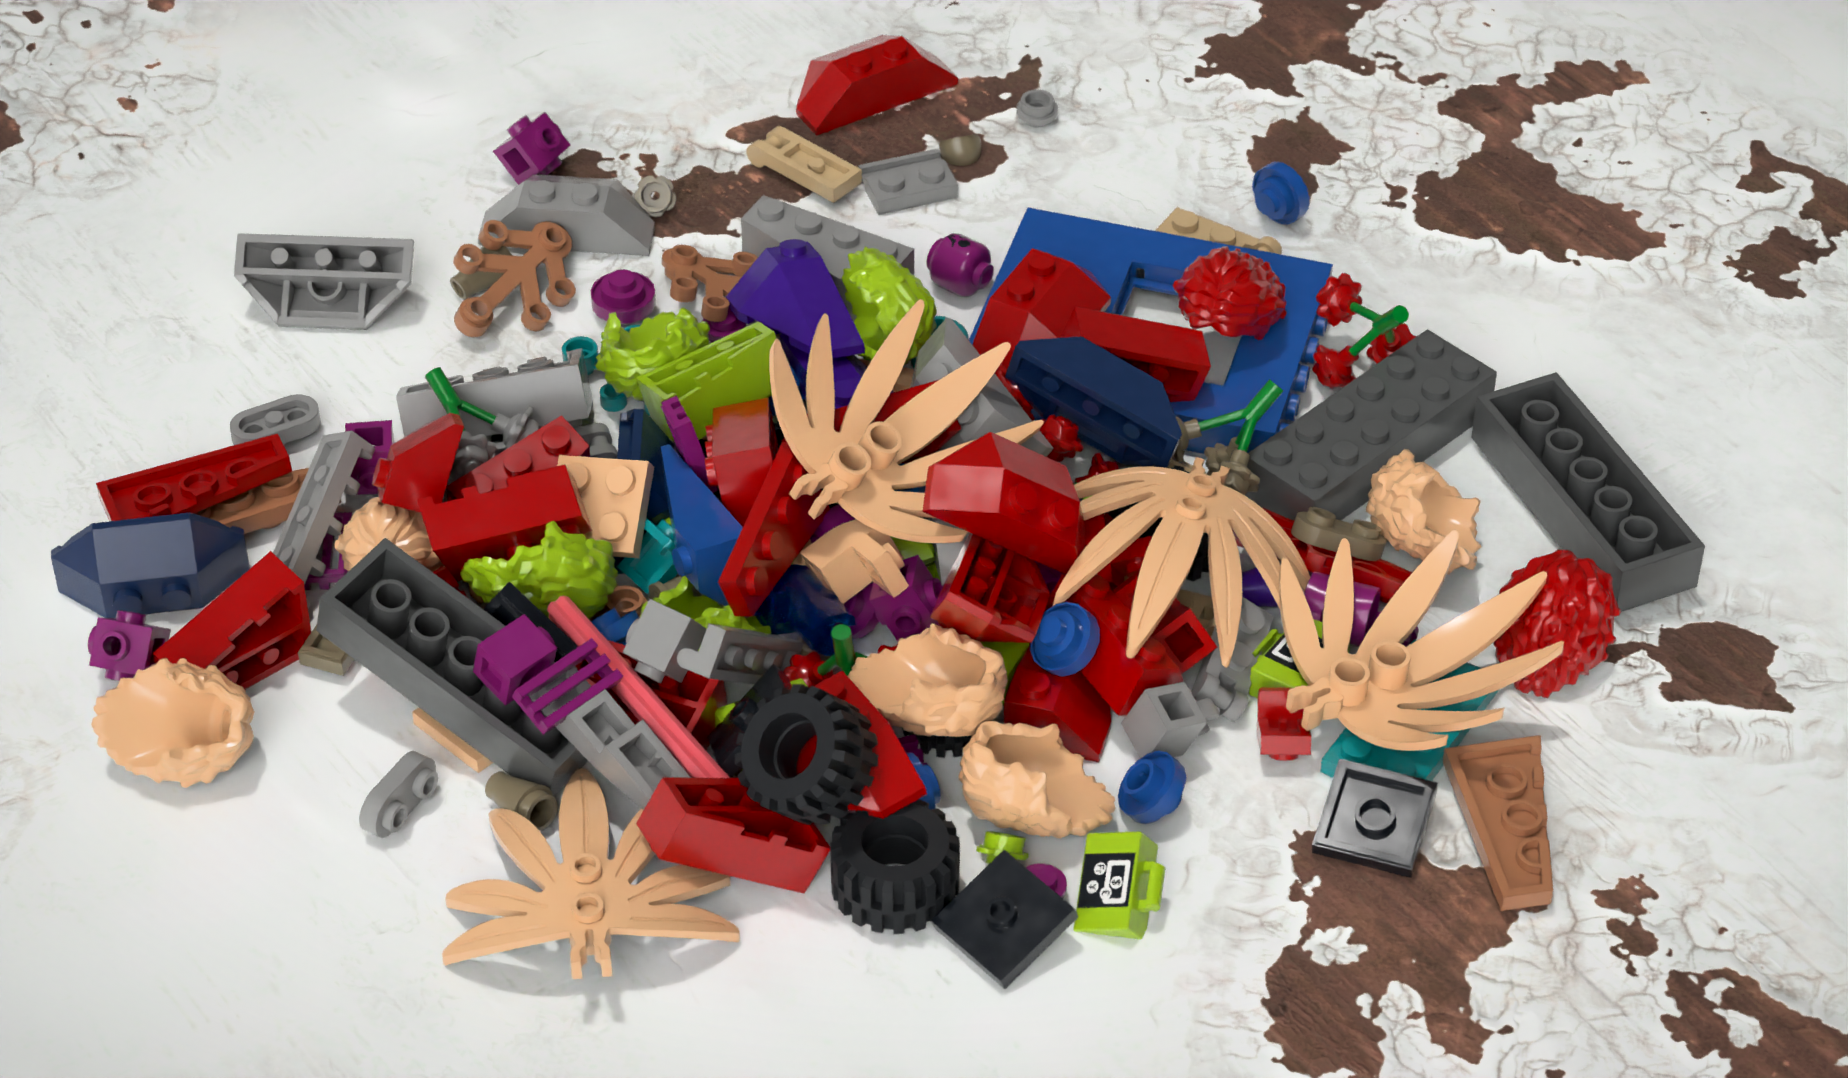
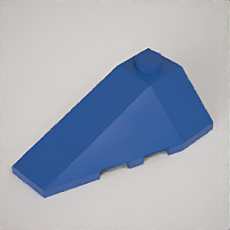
M670 444L661 446L664 486L675 548L672 550V559L676 571L681 577L686 576L698 592L724 606L729 605L718 581L743 527Z

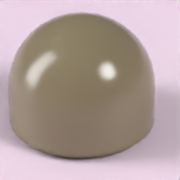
M977 134L940 140V143H938L942 159H945L947 163L952 165H970L975 163L981 156L980 136H977Z

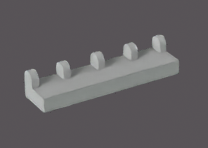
M353 431L329 434L322 437L273 551L286 566L304 581V585L309 574L320 577L324 573L326 566L316 556L326 533L338 536L342 530L343 524L333 516L343 492L349 495H356L360 484L350 477L358 457L371 459L375 451L374 446ZM307 600V606L309 608L310 602Z
M709 623L699 651L684 648L679 651L677 662L682 668L710 679L755 684L772 664L782 671L790 666L789 659L792 655H800L804 643L787 636Z

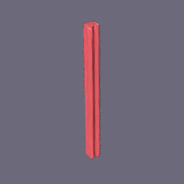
M560 596L556 601L548 605L549 619L578 647L591 638L597 643L596 651L600 656L605 653L611 660L609 663L610 668L613 671L618 669L623 675L619 684L611 689L639 721L644 720L691 778H730L569 597Z

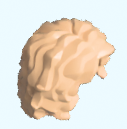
M1404 449L1399 455L1389 458L1386 465H1383L1378 472L1372 474V489L1368 493L1369 501L1366 506V512L1371 515V523L1381 528L1380 535L1384 536L1395 550L1399 551L1402 549L1413 558H1421L1422 561L1452 530H1457L1459 533L1458 544L1447 574L1460 567L1473 570L1477 562V556L1474 553L1482 547L1475 540L1477 523L1474 520L1475 515L1479 512L1480 500L1476 497L1462 498L1458 490L1454 486H1449L1434 468L1425 462L1415 463V456L1407 449Z
M379 496L370 499L361 509L355 511L351 520L344 525L343 534H339L338 540L334 543L336 550L342 554L344 569L350 571L384 538H387L431 572H434L441 566L445 567L433 552L421 513L381 503Z
M931 624L930 628H926L921 634L911 635L906 639H899L897 649L894 651L885 648L880 653H871L867 658L857 657L855 665L848 675L883 717L890 722L891 726L902 727L905 731L923 736L961 737L974 735L981 723L992 721L1001 712L1003 707L1002 701L1006 691L1005 686L1008 683L1004 659L1000 652L984 647L980 641L970 639L968 635H959L953 628H942L935 624Z
M163 658L157 664H153L145 670L138 669L133 678H120L118 686L107 690L104 696L97 697L96 705L93 707L97 716L93 718L91 725L94 733L99 736L97 745L100 748H105L115 763L125 766L126 771L133 772L135 776H147L157 783L177 781L184 788L201 781L205 784L210 783L219 772H226L231 769L253 742L254 735L250 723L253 720L254 709L245 689L231 682L217 669V666L209 665L206 669L188 663L185 658L179 659L177 663H170L168 659Z
M985 721L980 724L976 734L972 736L970 742L963 748L964 754L959 763L962 770L958 777L959 781L963 784V796L978 819L988 820L999 828L1011 827L1014 831H1022L1026 834L1042 837L1053 836L1059 839L1070 834L1083 836L1101 826V824L1106 825L1112 820L1110 814L1115 811V797L1106 791L1103 783H1096L1094 776H1086L1083 770L1084 757L1080 754H1071L1063 746L1057 724H1051L1039 729L1023 723L1013 726L1011 723L1001 724L996 721Z

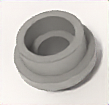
M1035 89L1027 91L1022 95L1021 100L1017 104L1016 113L1017 117L1024 123L1033 127H1041L1057 118L1058 105L1051 93Z

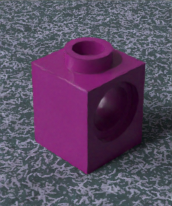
M523 614L477 645L473 673L506 706L514 700L512 695L517 688L554 664L557 647L550 634L544 628L536 627Z

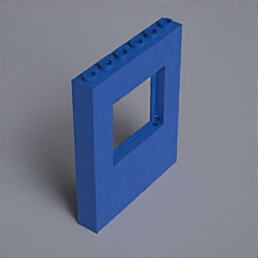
M1027 207L969 341L973 344L989 298L1032 248L1071 261L1091 271L1111 296V304L1105 312L1122 316L1133 288L1178 296V293L1174 291L1173 283L1175 280L1181 279L1185 268L1189 267L1198 256H1207L1212 249L1221 248L1222 246H1228L1229 251L1239 248L1241 252L1248 253L1250 256L1253 255L1258 259L1261 258L1263 263L1265 261L1270 263L1272 271L1280 278V283H1284L1286 287L1284 298L1287 301L1285 307L1287 314L1284 319H1279L1275 324L1271 325L1262 340L1255 339L1254 335H1241L1223 386L1203 382L1194 401L1170 403L1175 416L1179 417L1183 422L1196 418L1198 422L1245 408L1269 379L1272 380L1283 392L1256 423L1247 451L1249 453L1289 425L1287 423L1288 420L1295 421L1300 406V395L1297 392L1305 393L1310 375V366H1307V363L1315 364L1316 361L1313 354L1317 352L1316 348L1320 343V338L1316 337L1317 335L1324 337L1328 324L1326 318L1317 315V308L1320 303L1316 301V296L1326 285L1327 279L1332 276L1333 264ZM1138 268L1144 269V279L1137 277ZM1031 409V413L1035 418L1034 421L1043 419L1035 409ZM1245 419L1202 431V436L1189 440L1186 451L1204 454L1205 448L1214 447L1217 443L1228 446L1231 439L1238 436Z

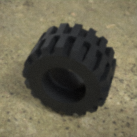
M793 684L791 690L785 687L774 690L772 700L763 697L757 703L759 708L757 713L754 715L749 712L744 720V723L748 724L745 733L738 734L736 744L742 747L741 752L735 754V765L743 768L737 776L740 784L749 788L746 794L753 801L760 803V806L807 825H811L812 822L819 825L828 824L831 822V816L841 819L849 814L847 806L850 803L858 806L864 797L860 792L864 786L871 787L874 777L869 775L871 767L878 766L879 755L872 752V748L878 745L876 734L868 731L872 725L869 719L860 714V709L814 686L808 687L804 684ZM816 735L817 746L814 757L808 767L797 775L799 754L806 742Z
M918 799L915 803L912 802L884 819L870 816L868 811L855 810V814L849 813L840 819V826L834 827L832 842L830 843L831 892L834 901H838V909L844 916L852 914V922L862 927L865 924L871 925V931L882 933L884 929L893 930V934H905V929L913 928L916 932L925 929L926 922L931 921L955 898V895H958L960 883V840L956 836L955 825L952 821H946V814L939 808L930 810L928 802ZM886 864H904V865H900V866H890V865H886Z

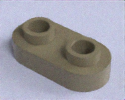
M1309 507L1308 512L1297 513L1291 529V534L1297 539L1316 547L1337 552L1341 540L1346 538L1350 544L1352 557L1368 561L1381 559L1387 540L1384 536L1380 535L1381 528L1377 525L1359 519L1354 520L1353 524L1337 520L1333 513L1318 507Z

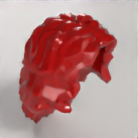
M1222 246L1221 248L1212 249L1207 256H1198L1189 267L1185 268L1181 279L1175 280L1173 283L1174 291L1178 293V308L1181 309L1185 320L1189 321L1190 327L1193 329L1212 326L1223 336L1237 338L1241 335H1254L1255 339L1262 340L1271 325L1275 324L1279 319H1284L1287 314L1285 311L1287 301L1284 298L1286 287L1284 283H1280V278L1272 271L1270 263L1266 261L1263 263L1261 258L1258 259L1253 255L1250 256L1248 253L1241 252L1239 248L1229 251L1228 246Z
M1567 549L1557 550L1551 554L1531 559L1526 568L1513 571L1511 579L1499 590V594L1542 571L1547 573L1546 583L1540 593L1523 614L1493 643L1496 647L1495 656L1499 663L1564 641L1563 651L1559 656L1535 672L1514 682L1517 690L1525 694L1533 691L1537 697L1548 698L1552 692H1559L1566 684L1575 685L1580 674L1588 676L1589 670L1608 659L1607 646L1608 644H1614L1616 641V637L1613 635L1614 617L1620 615L1621 609L1618 608L1613 592V578L1611 574L1599 568L1593 559L1577 558L1572 551Z

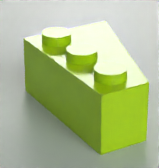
M758 321L637 377L636 380L650 417L666 436L675 442L661 409V402L677 395L681 406H683L691 420L698 440L706 436L705 426L713 424V408L772 396L769 356L770 348L775 339H777L774 331Z

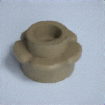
M648 175L639 181L638 190L634 193V199L649 216L660 217L664 214V211H669L674 207L676 194L672 190L674 187L673 183L664 176L656 178L653 175ZM653 192L659 193L657 200L652 199L651 194Z

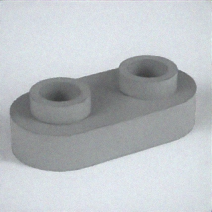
M295 394L244 410L236 414L230 421L232 443L237 445L277 433L283 444L305 438L314 433L320 426L318 403L310 396Z
M416 751L406 753L367 795L360 811V827L380 838H385L392 832L399 831L411 811L423 799L429 798L434 792L438 783L435 761Z

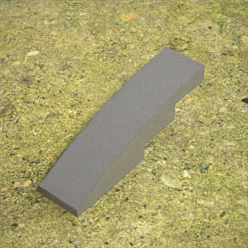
M574 666L530 696L533 701L537 700L578 672L577 668ZM584 681L543 709L542 712L549 716L590 688L591 685ZM606 689L567 715L564 722L556 726L600 773L643 810L662 777L691 778L644 720L635 725Z

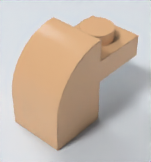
M857 519L833 528L800 552L821 587L842 605L871 582H875L893 598L909 586L900 572V569L905 566L902 560L903 556L892 538L864 525Z

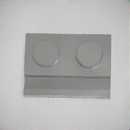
M938 148L858 165V168L862 170V182L865 186V192L878 215L958 198L959 184L945 159L942 160L940 158Z

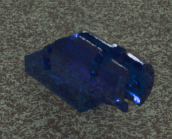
M798 564L789 566L758 608L755 615L763 626H770L771 634L780 635L796 632L812 650H816L819 654L825 656L835 654L831 635L835 623L839 622L847 626L856 625L854 616L839 601L837 595L827 589L806 565Z

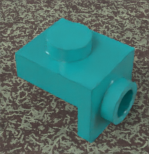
M646 518L644 529L647 532L643 535L640 557H625L617 566L647 594L649 592V585L658 581L664 584L678 574L672 559V550L675 548L672 526L664 519L658 525H655Z

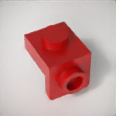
M1262 687L1258 690L1256 730L1260 754L1268 755L1272 759L1281 761L1297 759L1298 755H1311L1310 730L1306 731L1301 725L1304 709L1290 713L1286 708L1288 690L1292 688Z

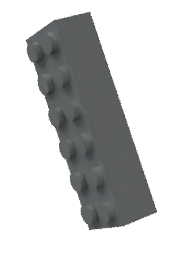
M1427 329L1248 453L1250 459L1247 467L1260 478V483L1258 484L1259 489L1257 492H1247L1245 496L1260 507L1293 521L1298 512H1308L1309 507L1325 509L1336 516L1335 519L1343 520L1369 501L1368 493L1372 489V474L1378 472L1383 465H1386L1389 458L1399 455L1404 449H1407L1415 456V463L1423 462L1471 428L1474 421L1477 396L1495 391L1497 371Z
M1557 372L1477 396L1471 438L1563 550L1572 551L1577 558L1593 559L1599 568L1611 574L1613 578V592L1621 612L1697 587L1705 545Z
M384 538L320 597L317 632L510 776L547 786L554 797L567 784L573 773L588 762L556 727L543 735L515 700L505 706L473 673L477 645L505 627V625L387 538Z

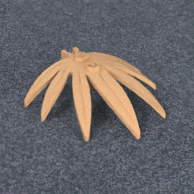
M919 299L892 330L873 357L852 395L840 432H836L834 430V372L828 315L824 313L817 325L809 354L806 378L807 412L779 339H775L770 348L769 356L770 384L775 412L789 447L800 464L809 473L796 480L789 494L796 500L803 494L813 495L824 488L808 511V514L813 519L820 516L827 505L839 503L845 511L864 525L895 538L922 543L961 542L968 531L920 518H935L922 512L925 493L895 490L926 486L929 466L972 441L927 455L901 466L898 464L909 459L932 443L964 413L1000 366L1011 348L1010 343L1004 342L946 375L900 407L884 422L872 423L890 395L912 346L925 306L924 301ZM1036 420L995 434L1021 445L1040 430L1044 421Z
M1196 457L1190 473L1164 467H1131L1102 473L1074 484L1079 499L1091 496L1080 501L1084 520L1124 506L1139 503L1113 519L1084 548L1060 584L1053 606L1066 601L1138 539L1158 518H1163L1154 532L1145 553L1133 596L1126 646V656L1133 658L1153 633L1179 593L1197 555L1202 535L1207 533L1209 576L1221 663L1227 668L1236 643L1242 606L1241 562L1232 529L1264 579L1279 609V575L1281 565L1277 557L1280 560L1283 557L1289 560L1304 592L1310 579L1309 572L1299 552L1281 526L1254 501L1240 492L1225 486L1230 468L1221 465L1218 472H1212L1211 476L1204 474L1206 470L1203 468L1205 459Z
M1452 530L1402 584L1369 629L1357 652L1352 655L1348 653L1354 614V584L1349 541L1346 538L1341 540L1328 580L1322 618L1323 648L1320 647L1316 626L1302 588L1289 560L1283 557L1279 575V598L1284 634L1294 663L1309 685L1298 686L1288 690L1287 710L1293 713L1304 709L1301 725L1306 731L1319 726L1322 720L1338 718L1349 731L1359 738L1383 748L1403 751L1428 750L1443 747L1447 744L1448 735L1427 732L1464 730L1502 719L1504 708L1483 711L1416 709L1456 704L1492 693L1528 676L1562 653L1564 641L1508 661L1432 682L1467 663L1497 640L1523 614L1540 593L1546 583L1547 573L1542 571L1405 647L1402 643L1414 631L1429 610L1447 575L1459 539L1458 531Z
M580 768L573 773L567 782L560 803L559 837L563 859L561 864L557 863L544 836L528 819L514 811L496 808L489 812L490 827L503 850L543 891L536 892L524 885L498 879L473 881L451 889L445 897L447 908L504 917L477 925L456 938L442 953L443 965L569 938L572 979H582V966L587 963V955H595V961L601 965L602 977L612 976L611 952L609 948L612 940L611 935L740 942L738 927L723 917L702 908L673 904L731 885L730 876L690 866L677 865L660 870L643 879L638 884L632 885L631 883L655 855L636 824L643 809L629 822L620 838L614 858L609 860V823L605 798L595 777L586 768Z

